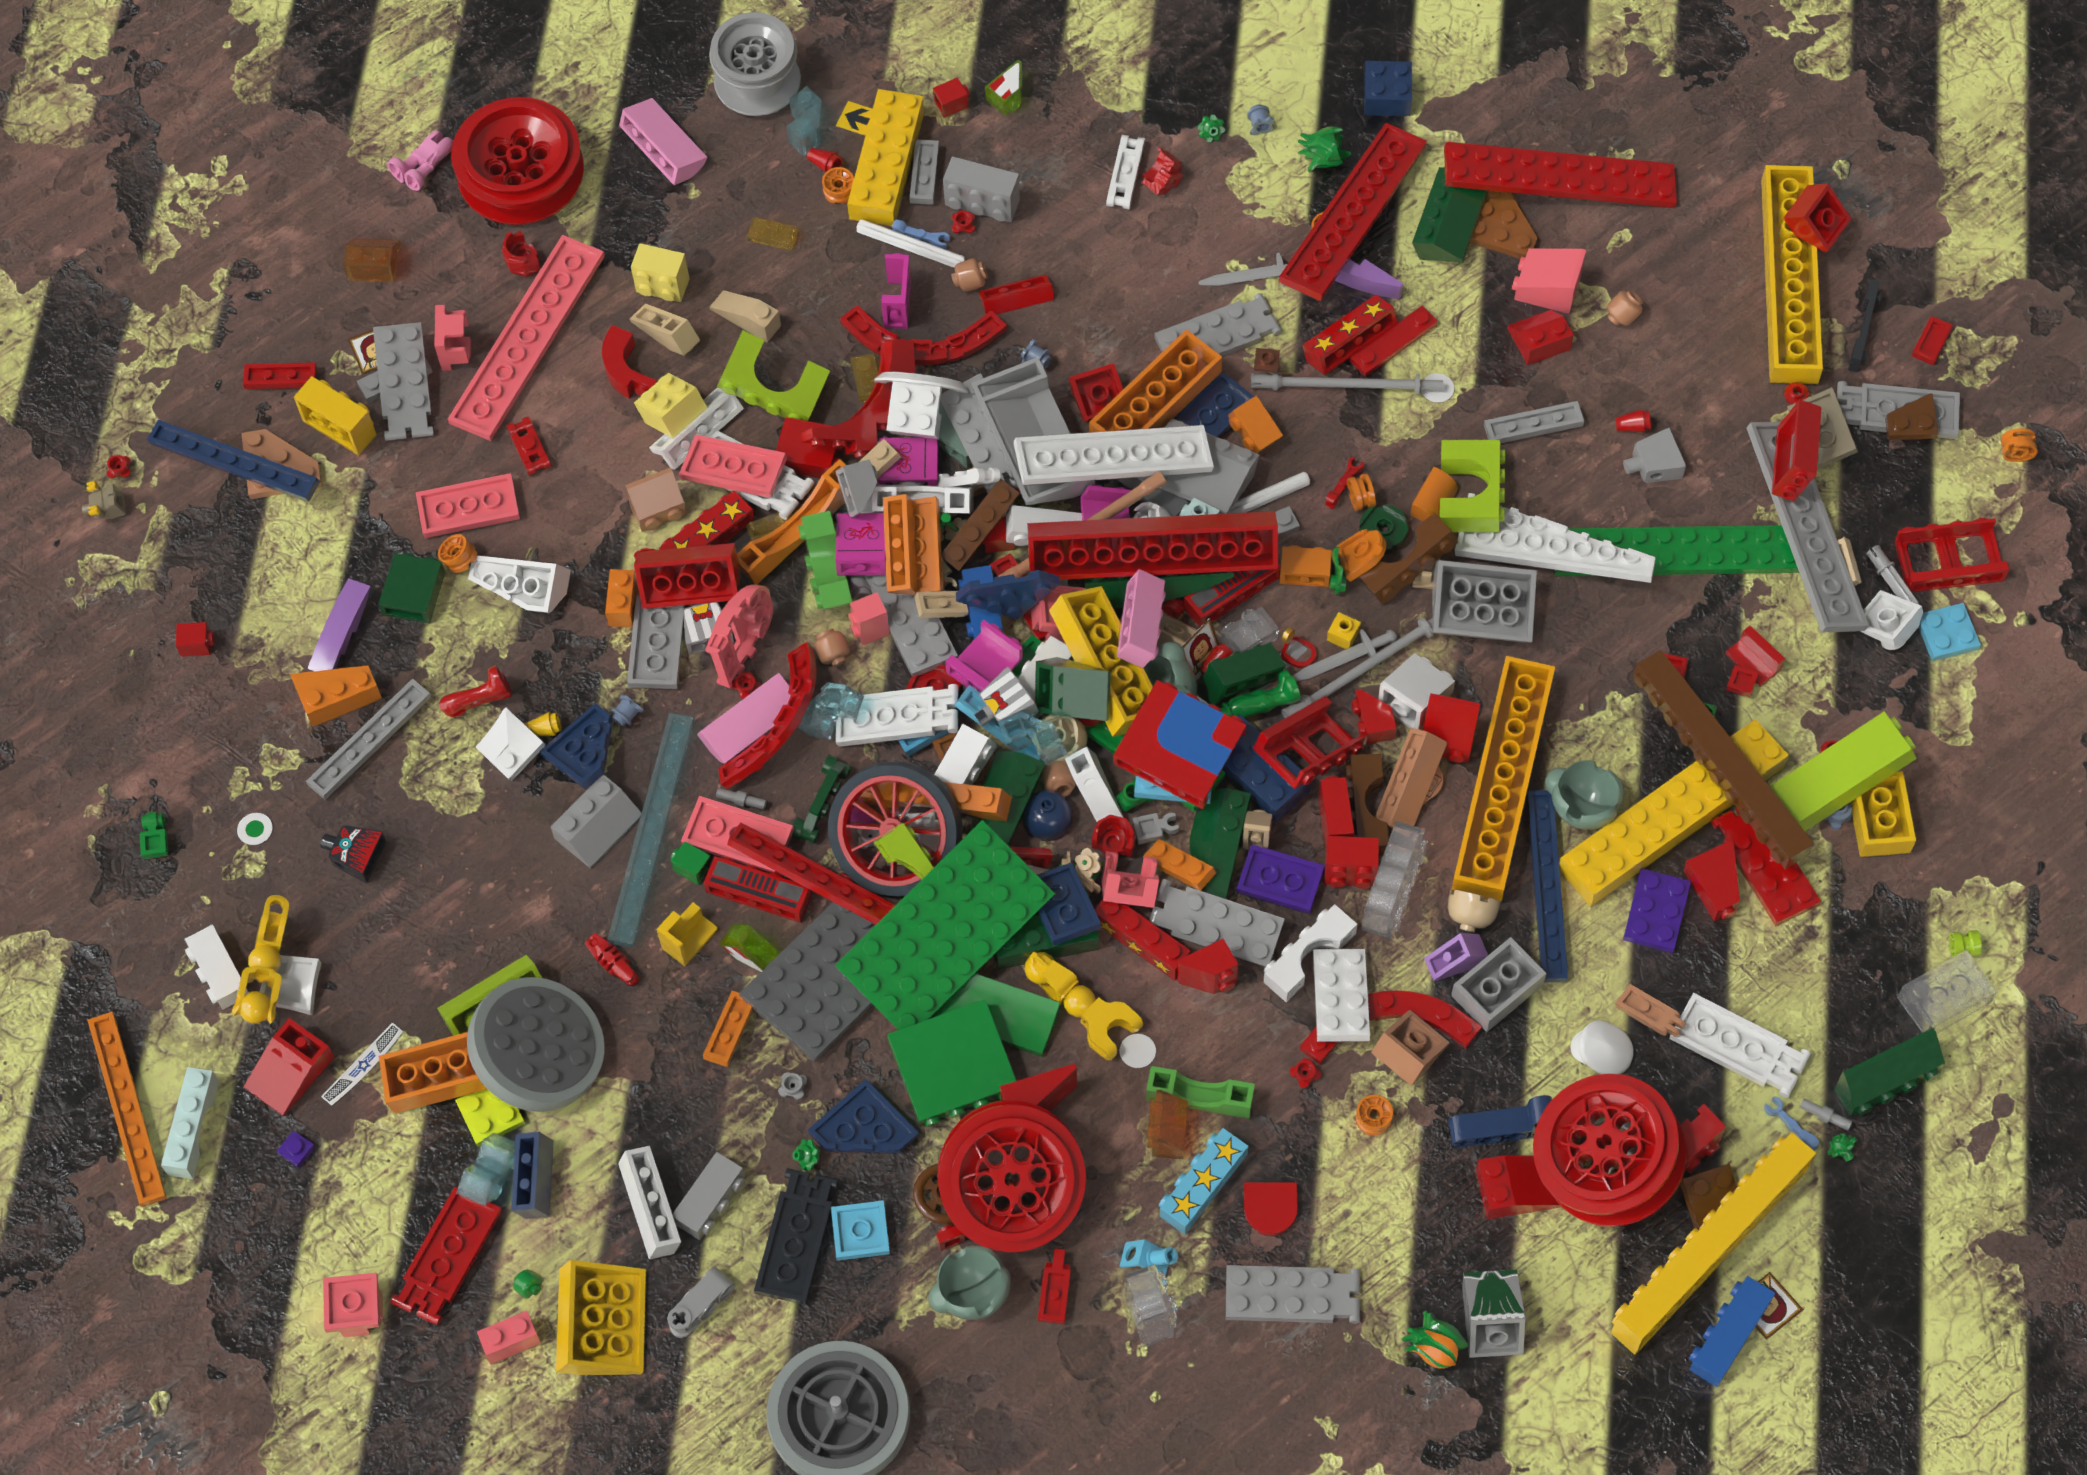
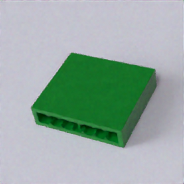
M985 999L887 1034L888 1043L919 1126L926 1125V1127H931L939 1124L941 1118L949 1115L951 1118H956L965 1114L966 1109L974 1106L977 1109L989 1104L990 1100L996 1098L1001 1100L1000 1086L1016 1081Z

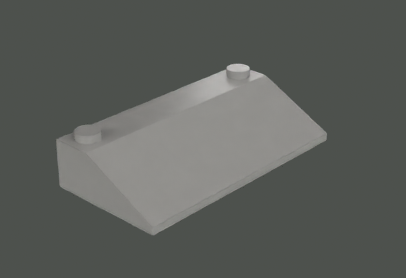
M1038 357L971 383L1026 505L1075 498L1082 495L1089 485H1095V480L1022 485L1014 448L1015 438L1070 434L1051 394L1048 377Z

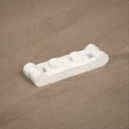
M1127 135L1121 136L1106 206L1114 207V205H1119L1123 209L1130 210L1140 161L1144 151L1145 138L1138 137V139H1132ZM1121 192L1125 194L1124 197L1116 196V193Z
M997 467L989 468L988 470L974 468L955 472L953 476L939 474L937 479L938 486L970 487L995 483L1000 480V470Z

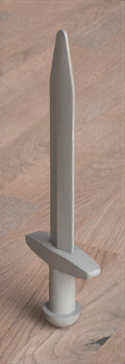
M1277 253V265L1217 274L1199 281V285L1220 286L1275 276L1279 277L1287 264H1283L1280 253Z
M1361 629L1359 633L1362 643L1309 665L1293 677L1295 681L1310 679L1365 654L1372 657L1376 654V648L1390 642L1394 643L1397 640V635L1393 630H1386V634L1370 640L1363 629Z

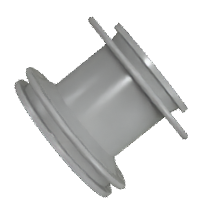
M749 12L728 19L717 29L711 41L709 56L711 66L715 72V91L721 102L729 109L747 116L768 115L788 105L799 90L801 75L796 62V41L786 24L769 14Z

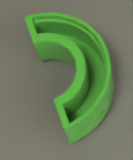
M830 511L801 517L802 525L798 526L801 540H805L809 555L804 556L807 570H812L814 578L810 579L812 592H818L815 595L817 608H822L823 611L850 605L852 599L845 575L837 576L835 563L836 533Z

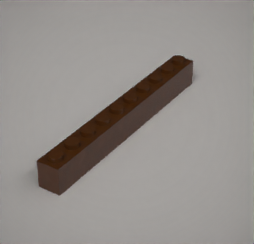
M1659 650L1637 663L1633 674L1637 686L1647 692L1652 705L1661 710L1666 723L1676 729L1681 742L1685 746H1689L1694 752L1696 761L1700 765L1705 766L1711 780L1716 785L1719 784L1723 789L1728 802L1738 808L1742 820L1752 826L1757 839L1761 843H1765L1770 849L1772 858L1787 869L1808 856L1814 845L1812 840L1665 654Z

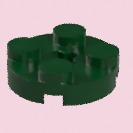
M1383 505V507L1377 508L1375 506L1370 507L1363 513L1360 519L1359 531L1364 529L1368 531L1378 530L1386 540L1384 554H1389L1394 549L1400 547L1407 538L1408 524L1406 517L1401 510L1392 505ZM1385 524L1388 525L1387 532H1381L1377 527L1378 525L1382 527Z

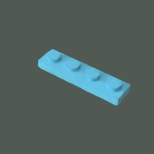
M969 685L954 706L981 725L974 714L985 707L979 696L980 692ZM994 718L983 726L984 729L1015 752L1024 753L1038 760L1042 757L1036 744L1037 735L1017 721L1005 728H1001Z

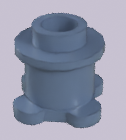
M1261 104L1254 105L1248 111L1247 118L1252 122L1253 127L1251 129L1252 135L1268 133L1274 129L1272 125L1274 118L1269 117L1270 111L1267 106Z
M1032 339L1030 344L1021 353L1022 363L1038 357L1043 368L1046 369L1052 359L1050 350H1044L1037 346L1038 341Z
M621 695L619 698L622 701L616 709L612 708L611 710L614 714L612 719L621 726L625 724L630 726L633 717L638 712L642 713L644 709L628 696Z
M1848 803L1824 819L1831 824L1833 830H1839L1843 823L1851 820V803Z

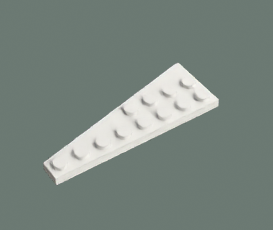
M1469 493L1468 498L1474 497L1475 494ZM1500 506V508H1504V522H1499V532H1459V543L1456 544L1455 556L1649 583L1652 581L1655 567V557L1630 548L1627 550L1612 545V542L1605 539L1602 542L1590 538L1589 534L1585 532L1579 534L1570 531L1565 525L1536 515L1533 517L1519 512V509L1513 507L1508 509Z

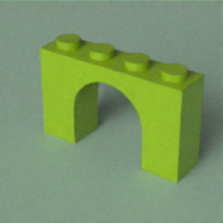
M742 330L717 387L721 388L726 394L736 395L744 399L750 405H757L766 409L772 415L808 421L830 370L808 361L798 384L794 388L785 392L771 391L758 381L754 372V364L764 340Z
M1442 440V471L1447 474L1475 475L1483 479L1488 485L1482 493L1474 497L1440 498V519L1452 532H1499V522H1504V508H1500V503H1505V488H1500V483H1505V469H1500V464H1505V450H1500V440Z

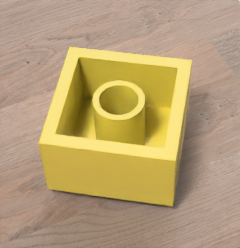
M639 243L631 265L636 292L644 296L660 297L666 301L681 302L689 282L685 253Z
M670 373L661 377L654 386L644 392L634 402L647 425L671 438L678 435L707 409L695 386Z

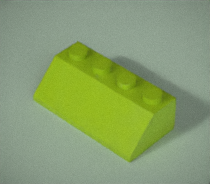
M525 955L437 1009L452 1035L468 1032L471 1019L478 1005L495 988L514 979L526 977L542 978L532 960Z

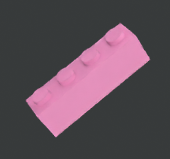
M1139 569L1127 582L1117 657L1144 668L1158 654L1159 648L1156 646L1161 633L1159 623L1163 616L1161 607L1166 592H1164V580Z

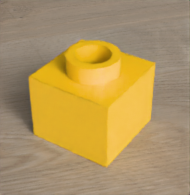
M1338 612L1328 630L1327 641L1344 649L1351 648L1360 631L1361 622Z

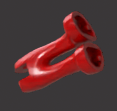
M495 665L488 669V680L484 684L445 695L440 699L439 706L445 715L460 717L469 709L492 701L508 699L512 697V691L504 673L500 672Z

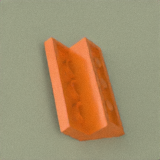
M907 494L883 497L887 592L915 596L917 592L943 591L939 499L934 496L912 500Z

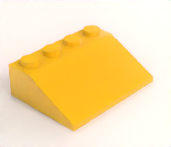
M570 1260L559 1268L556 1373L574 1375H628L643 1373L646 1269Z

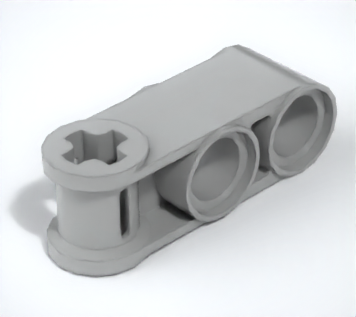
M716 1266L712 1267L696 1286L692 1287L683 1299L669 1312L667 1320L670 1332L677 1338H684L690 1335L732 1293L736 1284ZM679 1320L680 1322H682L685 1320V1324L682 1325L681 1323H678L676 1325V1321Z

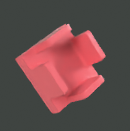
M435 305V349L442 371H451L452 364L468 363L471 358L470 337H463L464 327L469 326V319L465 310L447 311L445 305Z
M1058 586L1031 608L1032 629L1048 632L1046 641L1052 636L1066 644L1049 610L1060 595L1086 589L1069 586Z
M377 1273L323 1278L324 1330L326 1333L340 1332L343 1337L370 1335V1328L380 1327V1320H383V1296L379 1290Z

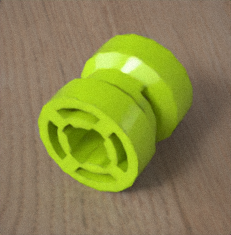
M1971 930L1966 935L1960 932H1951L1949 935V946L1952 957H1962L1967 953L1971 956H1980L1982 943L1979 931Z

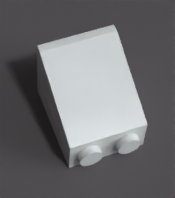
M1414 653L1380 684L1378 699L1391 706L1396 720L1409 729L1421 730L1424 727L1430 693L1449 697L1453 692L1455 680L1446 671H1440L1434 667L1427 658L1419 657Z

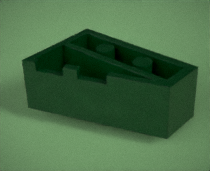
M1271 642L1264 645L1257 644L1244 652L1236 651L1229 657L1223 659L1216 658L1208 664V668L1197 687V694L1208 704L1218 706L1248 689L1250 692H1253L1278 680L1279 673L1284 670L1286 664Z

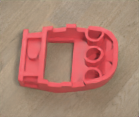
M749 585L744 587L732 597L717 617L705 650L711 654L718 674L716 682L719 685L727 688L732 687V680L735 675H739L744 671L745 666L743 663L747 657L753 658L757 652L754 645L758 638L763 639L769 628L773 615V602L769 589L766 586ZM732 631H733L734 636H735V639H736V642H735L734 645H733V642H732V639H731V636H730L731 633H732Z

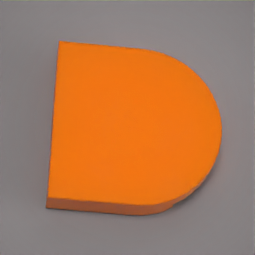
M1361 530L1336 546L1340 547L1338 555L1345 577L1350 582L1373 568L1383 557L1386 550V540L1378 530Z

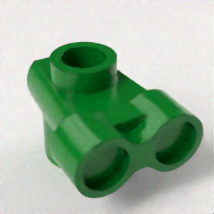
M1136 777L1133 778V782L1126 784L1123 791L1115 797L1125 812L1146 801L1152 802L1155 800L1134 797Z

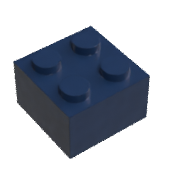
M1366 61L1364 73V115L1410 116L1412 105V62Z

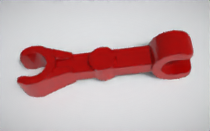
M1351 457L1348 460L1346 472L1339 479L1334 490L1327 494L1325 506L1334 509L1340 495L1347 488V479L1355 477L1363 471V461L1360 466L1355 467L1352 465L1355 457Z

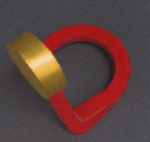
M1288 627L1281 639L1285 642L1281 652L1282 660L1297 668H1305L1312 665L1316 660L1314 645L1294 635L1295 629ZM1297 641L1311 650V657L1304 662L1296 661L1287 654L1290 642Z

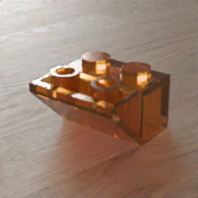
M1156 1090V1099H1150L1147 1148H1152V1157L1184 1159L1188 1101L1163 1090Z

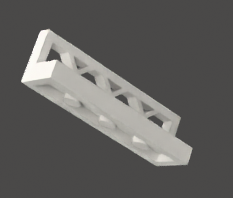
M717 387L703 400L707 406L703 413L674 438L664 434L649 447L654 454L662 455L669 467L676 469L684 462L695 434L712 437L716 431H719L744 409L735 395L726 394L721 388Z

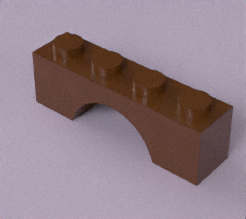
M1000 478L942 552V558L962 573V570L966 569L975 558L991 531L1007 516L1011 506L1016 505L1020 500L1021 494Z
M1436 513L1416 527L1417 542L1413 551L1406 558L1394 563L1379 561L1373 568L1359 576L1365 586L1382 605L1393 599L1401 589L1411 584L1418 575L1432 567L1435 561L1445 553L1450 552L1459 543L1452 531Z
M1381 754L1351 755L1350 764L1345 765L1346 779H1351V787L1347 788L1349 801L1353 803L1351 815L1355 828L1354 837L1379 838L1378 856H1387L1389 849L1387 822L1375 818L1368 811L1365 804L1367 796L1372 791L1382 787L1383 770Z

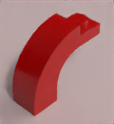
M611 325L602 345V359L607 378L614 389L623 396L630 399L634 392L641 396L654 386L657 380L635 372L627 366V360L636 346L633 333Z

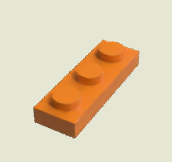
M1160 839L1143 856V858H1156L1157 869L1199 891L1216 874L1214 868L1209 864Z
M731 991L703 1053L704 1060L728 1067L753 1012L752 1006L745 1003L738 992Z

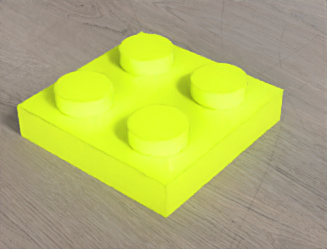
M488 1089L471 1093L455 1100L477 1147L525 1125L517 1107L500 1100Z

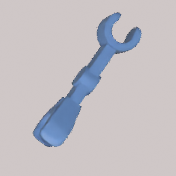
M895 220L892 225L893 231L917 238L918 240L928 241L932 245L945 250L947 249V244L941 243L940 240L950 241L949 234L945 232L929 233L923 229L909 227L901 220Z
M1772 1098V1102L1778 1107L1777 1109H1772L1768 1104H1765L1764 1110L1766 1114L1778 1116L1786 1124V1127L1794 1132L1813 1151L1817 1149L1819 1140L1813 1134L1804 1129L1802 1130L1796 1120L1791 1119L1782 1110L1783 1103L1780 1098Z

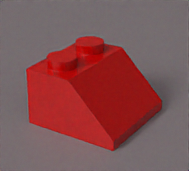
M1829 184L1807 185L1783 219L1795 236L1824 252H1828L1852 218Z
M1552 310L1507 326L1527 366L1571 350L1574 334L1564 316Z
M1224 938L1177 960V981L1181 985L1216 994L1220 991L1224 993L1231 990L1237 983L1238 963Z

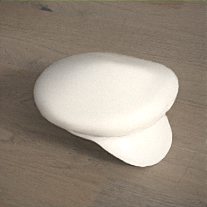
M1600 1020L1586 1025L1583 1030L1573 1037L1570 1046L1571 1053L1575 1059L1586 1064L1599 1074L1624 1073L1630 1067L1634 1054L1632 1042L1627 1034L1617 1026Z

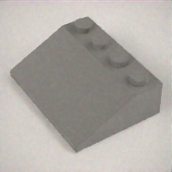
M1171 418L1165 428L1189 425ZM1206 433L1214 465L1212 472L1163 475L1167 484L1160 489L1189 501L1196 498L1218 509L1220 514H1228L1253 479L1259 454ZM1151 476L1138 477V479L1144 481Z
M1438 560L1434 567L1432 589L1433 633L1532 643L1537 570Z

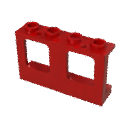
M1978 518L1968 522L1954 521L1944 525L1929 524L1926 527H1905L1899 530L1894 543L1904 582L1912 593L2005 581L2009 572V566L2007 561L2002 562L1993 531L1996 518ZM1972 536L1982 537L1989 563L1972 566L1961 565L1955 539ZM1924 542L1934 543L1941 569L1914 572L1907 545Z
M1326 696L1262 731L1253 747L1294 789L1303 784H1310L1316 776L1325 775L1333 766L1336 765L1338 767L1342 765L1351 755H1358L1364 748L1362 744L1367 735L1364 733L1353 739L1326 713L1332 703ZM1322 730L1326 731L1341 745L1340 748L1326 756L1308 739ZM1288 749H1294L1310 765L1302 769L1298 777H1296L1276 756Z

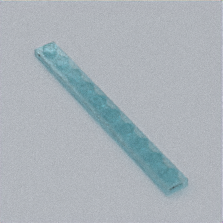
M673 713L668 715L607 940L609 943L634 948L692 732L693 717Z

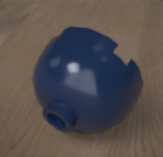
M1037 791L1030 797L1023 813V827L1030 836L1040 838L1041 841H1055L1068 832V828L1072 823L1071 806L1065 796L1057 791Z

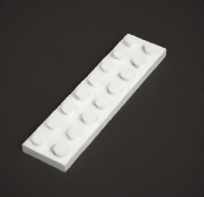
M1204 425L1017 437L1014 440L1022 485L1152 476L1158 471L1162 475L1212 472L1214 468Z

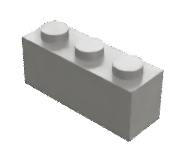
M716 1152L672 1214L675 1225L698 1240H701L704 1234L708 1235L715 1225V1218L719 1213L723 1214L730 1204L729 1199L734 1191L738 1192L744 1185L745 1175L743 1168Z

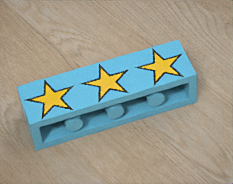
M1222 1128L1218 1135L1216 1133L1212 1134L1206 1143L1207 1149L1204 1153H1198L1190 1164L1192 1168L1187 1174L1182 1173L1174 1185L1176 1186L1175 1190L1171 1195L1169 1193L1165 1194L1159 1203L1160 1218L1184 1235H1186L1248 1155V1145L1224 1128Z

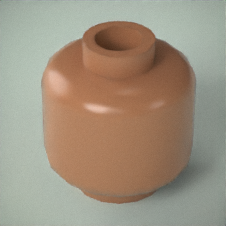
M976 258L957 263L954 268L955 273L951 274L955 287L960 286L964 292L983 287L985 279H988L984 263L982 261L979 262Z
M1631 290L1628 292L1620 291L1607 304V309L1610 313L1608 318L1615 325L1622 324L1628 326L1642 313L1643 301Z
M829 629L816 636L817 640L814 643V649L824 665L832 664L833 667H837L846 662L845 657L850 653V647L842 632Z
M1050 761L1045 765L1041 776L1045 790L1057 791L1063 796H1068L1076 786V782L1067 763Z

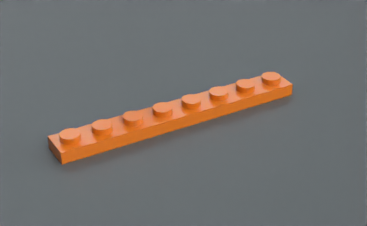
M109 1012L88 1019L139 1205L145 1207L165 1200L167 1196L116 1017L113 1012Z

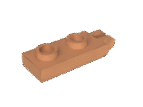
M1629 984L1615 1003L1617 1009L1663 1036L1669 1033L1677 1037L1680 1031L1673 1025L1680 1029H1683L1686 1025L1679 1018L1680 1014L1676 1010Z

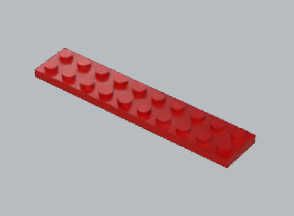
M1385 123L1279 276L1278 282L1321 301L1426 148L1427 140Z
M1447 141L1444 145L1445 186L1667 208H1674L1677 203L1675 170L1672 163Z

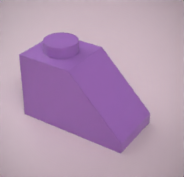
M1460 933L1424 959L1433 981H1438L1472 969L1484 960L1488 953L1479 934Z

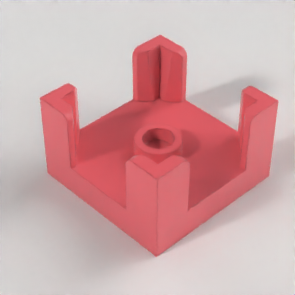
M1106 851L1101 877L1103 901L1154 908L1159 884V875H1155L1157 859L1154 857H1144L1141 874L1116 871L1118 853Z

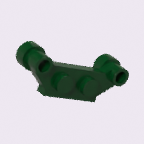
M829 754L821 771L826 774V777L809 809L806 820L796 818L791 837L798 840L802 838L815 843L820 832L816 826L821 816L826 817L831 806L828 802L831 796H836L840 789L841 782L839 780L841 778L847 779L852 766L840 762L839 758Z

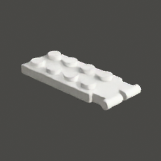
M716 431L711 437L742 444L719 431ZM784 465L771 498L740 491L735 492L740 497L767 511L770 508L780 512L779 516L787 520L799 504L795 497L802 500L815 483L810 478L803 480L797 477L793 469Z
M950 684L948 689L934 690L932 686L837 698L836 744L838 747L935 736V731L947 729L949 733H957L958 710L950 708H956L954 705L958 701V685Z
M1695 993L1692 994L1680 1016V1019L1686 1023L1685 1027L1680 1029L1675 1026L1680 1033L1677 1037L1670 1035L1669 1038L1763 1087L1767 1083L1779 1089V1094L1784 1098L1790 1096L1798 1080V1077L1790 1071L1801 1074L1811 1055L1805 1049L1799 1052L1787 1046L1788 1040Z

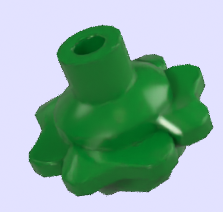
M1214 114L1210 115V117L1204 116L1202 122L1197 125V129L1200 130L1199 137L1205 138L1208 143L1212 142L1213 139L1218 141L1220 135L1225 132V128L1222 126L1224 121L1218 119Z
M1844 1133L1834 1136L1829 1142L1830 1149L1827 1151L1828 1155H1832V1157L1842 1156L1845 1161H1850L1854 1158L1851 1150L1857 1139L1851 1135L1846 1136Z
M803 1139L793 1152V1159L800 1164L802 1170L807 1169L810 1171L818 1163L820 1151L815 1147L813 1140L807 1141Z

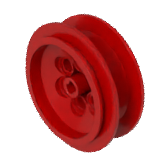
M513 97L494 101L483 106L465 120L457 131L452 144V165L464 200L479 215L494 222L522 225L549 218L570 203L578 192L583 180L584 159L575 126L563 111L539 99Z
M1599 1074L1572 1083L1550 1101L1535 1129L1533 1157L1543 1184L1564 1210L1577 1219L1589 1224L1616 1227L1641 1221L1667 1203L1682 1180L1686 1166L1687 1147L1678 1119L1665 1099L1654 1088L1634 1077L1621 1074ZM1606 1118L1603 1124L1595 1125L1598 1119ZM1631 1123L1629 1129L1625 1131L1620 1130L1623 1124ZM1587 1137L1583 1144H1576L1579 1138ZM1638 1147L1636 1153L1627 1155L1630 1148ZM1587 1161H1594L1590 1168L1583 1169ZM1613 1166H1619L1616 1173L1608 1174Z
M1004 1100L989 1103L973 1110L951 1130L939 1156L938 1186L943 1206L949 1218L966 1237L992 1250L1021 1252L1050 1242L1060 1235L1072 1222L1084 1197L1086 1185L1085 1165L1073 1134L1056 1115L1033 1103L1019 1100ZM1020 1146L1027 1147L1029 1155L1025 1159H1018L1014 1155L1016 1148ZM993 1150H998L1003 1154L1002 1160L998 1163H992L988 1160V1155ZM1036 1167H1042L1046 1171L1045 1176L1040 1180H1035L1031 1177V1172ZM1009 1172L1011 1174H1019L1015 1181L1012 1179L1006 1181L1004 1179L1005 1175ZM983 1175L990 1176L993 1179L992 1185L987 1188L980 1187L978 1185L979 1178ZM1026 1192H1032L1036 1195L1035 1201L1030 1205L1021 1202V1197ZM1000 1196L1007 1197L1009 1199L1008 1206L1003 1209L997 1208L994 1205L996 1198Z

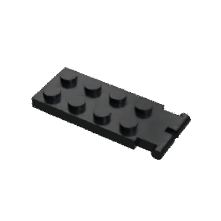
M790 1168L786 1169L785 1178L789 1179L786 1192L780 1191L754 1288L755 1294L803 1305L807 1304L831 1213L832 1202L828 1201L832 1188L837 1189L839 1179L816 1174L814 1182H809V1172Z

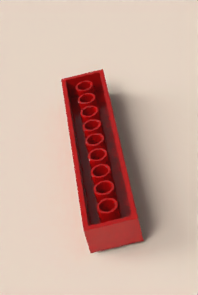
M1275 511L1027 523L1029 572L1036 570L1059 576L1060 580L1133 576L1139 569L1151 575L1278 569V523Z

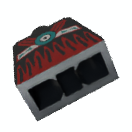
M344 825L341 827L337 837L324 834L320 847L330 851L328 857L334 867L367 883L386 844V840L381 831Z

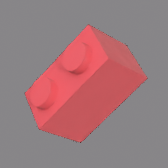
M878 592L850 603L851 613H848L851 622L850 629L855 639L859 637L862 645L890 635L887 611Z
M528 1311L477 1331L490 1364L541 1344Z

